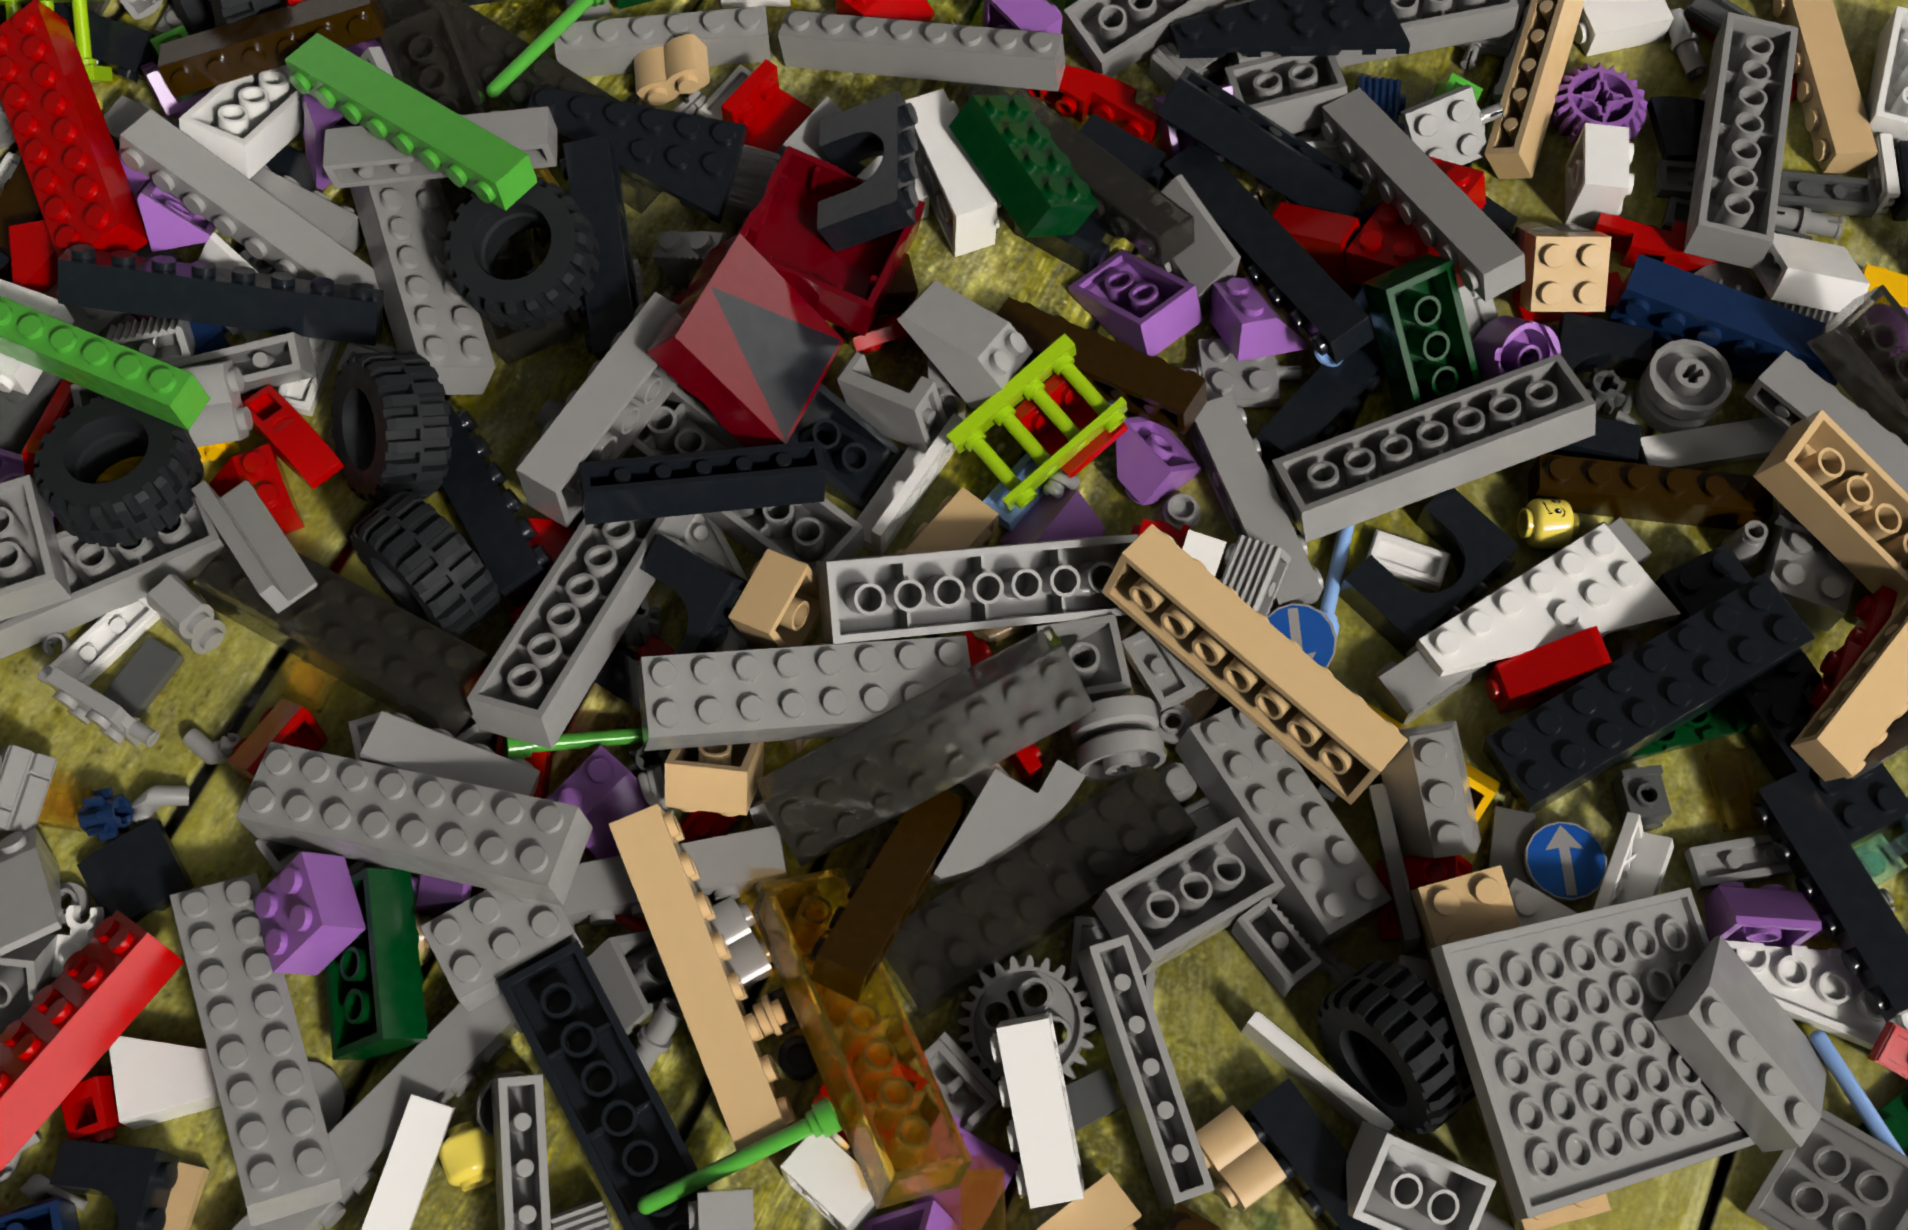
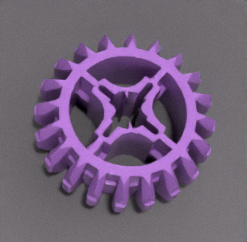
M1600 62L1593 69L1586 63L1580 69L1573 67L1567 75H1563L1551 114V126L1559 127L1558 136L1569 137V145L1577 142L1585 123L1629 127V141H1633L1646 120L1648 102L1644 100L1645 90L1636 89L1638 79L1628 80L1627 71L1621 74L1615 72L1614 64L1608 69H1604Z

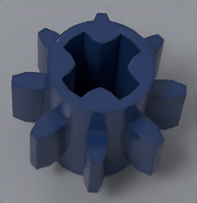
M107 788L93 791V797L83 798V805L78 811V821L88 837L98 835L100 842L114 840L119 837V833L129 830L128 826L133 819V808L130 801L123 794L113 795L112 789Z

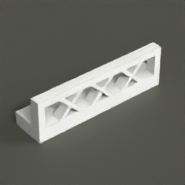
M953 413L926 453L910 446L906 449L856 520L864 527V546L880 556L886 551L955 452L946 435L961 423L963 418Z
M1627 812L1593 910L1658 895L1674 849L1673 838L1644 832L1640 814Z

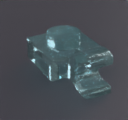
M1908 831L1890 843L1880 833L1854 849L1876 886L1881 885L1908 867L1901 859V856L1908 852Z

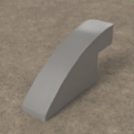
M1057 759L1038 793L999 770L994 769L931 877L930 882L940 885L977 874L1004 861L1025 847L1045 830L1063 810L1086 775Z

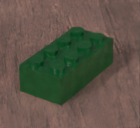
M972 95L948 126L1026 238L1074 235L1099 205L1090 193L1091 190L1088 184L1080 179L1071 166L1068 156L1060 151L1051 138L1048 128L1040 123L1032 111L1031 104L1021 95Z
M1427 253L1362 283L1396 414L1481 383L1452 260Z
M366 868L351 876L366 929L325 967L333 1060H378L428 1039V1019L424 1008L423 974L420 968L418 949L419 932L416 928L415 892L412 887L411 872Z

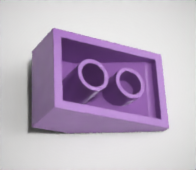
M1123 249L1068 287L1070 294L1119 342L1127 343L1135 350L1149 356L1159 354L1163 349L1203 321L1194 284Z

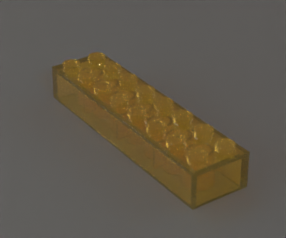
M840 868L762 883L752 911L877 1210L958 1187L972 1162V1158L883 962L879 965L858 1003L811 980L815 962L809 959L812 949L820 936L827 938L832 931L828 928L838 906L846 908L850 901L847 899L849 888Z

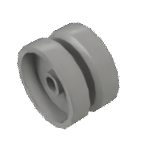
M1681 339L1671 341L1655 352L1634 388V404L1639 416L1651 428L1663 434L1707 427L1732 389V372L1727 360L1715 348L1696 340Z
M1122 695L1104 698L1076 709L1069 716L1068 724L1072 742L1080 746L1075 751L1077 769L1086 775L1084 780L1104 782L1129 779L1148 773L1166 761L1167 755L1163 737L1154 731L1159 725L1156 704L1148 697Z

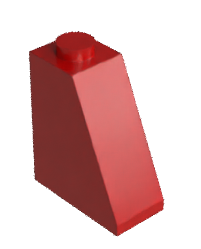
M1281 201L1272 216L1345 292L1355 295L1361 286L1349 282L1345 251L1361 231L1359 219L1353 216Z
M1594 626L1496 663L1486 678V691L1489 699L1492 702H1496L1500 714L1547 702L1608 666L1612 661L1598 627Z

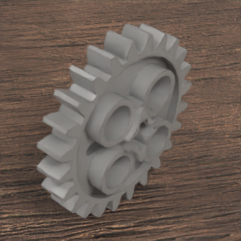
M1032 955L1027 956L1025 966L1022 967L1018 960L1012 956L1010 957V969L1005 971L996 962L994 963L996 976L991 978L983 972L980 973L981 980L985 984L982 989L969 986L968 989L976 998L974 1002L965 1001L961 1003V1006L971 1013L970 1017L958 1019V1023L969 1028L970 1032L959 1037V1041L973 1045V1048L966 1055L971 1060L980 1059L977 1066L983 1073L988 1070L991 1071L988 1078L994 1085L1005 1074L1002 1062L994 1063L990 1037H992V1033H996V1027H992L990 1024L989 1014L996 1006L1004 1005L1009 1009V1020L1020 1018L1009 998L1011 991L1016 992L1022 1009L1027 1016L1051 1012L1053 1023L1063 1024L1066 1027L1067 1037L1061 1045H1058L1062 1069L1065 1075L1072 1079L1076 1078L1071 1068L1074 1062L1084 1066L1087 1065V1061L1080 1055L1081 1049L1092 1050L1095 1047L1085 1039V1034L1097 1032L1096 1026L1086 1023V1018L1093 1016L1095 1010L1092 1007L1082 1006V1003L1090 997L1088 991L1074 992L1080 983L1077 976L1070 978L1066 982L1064 981L1067 973V968L1064 965H1061L1053 973L1051 972L1052 963L1049 958H1045L1040 968H1038ZM1034 986H1044L1048 993L1045 1003L1040 1007H1030L1026 1000L1028 991Z

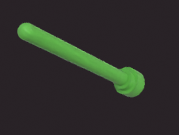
M575 0L487 85V95L492 98L498 97L588 8L603 5L607 0Z
M642 727L561 734L553 749L503 736V753L505 758L524 760L525 757H532V753L638 744L643 743Z
M826 1097L812 1104V1110L805 1113L806 1118L641 1197L637 1203L638 1211L648 1215L813 1134L816 1138L823 1134L827 1138L842 1131V1125L830 1099Z

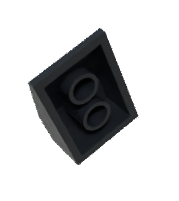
M820 383L788 443L820 441L827 469L825 491L861 512L904 454V451L822 383Z

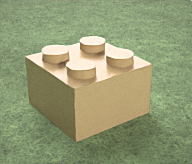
M1525 231L1523 253L1525 256L1526 281L1521 283L1520 306L1530 312H1605L1611 236L1601 232Z
M767 549L761 560L757 561L753 566L750 580L728 618L752 649L805 646L821 618L818 578L808 564Z
M764 742L671 749L665 761V807L678 808L684 812H695L698 810L718 812L728 817L737 815L747 816L763 777Z

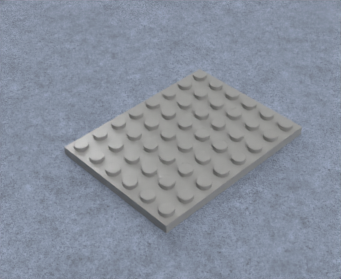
M1690 887L1452 942L1430 949L1516 1221L1528 1219L1755 1145V1142L1652 1022L1709 945V940Z

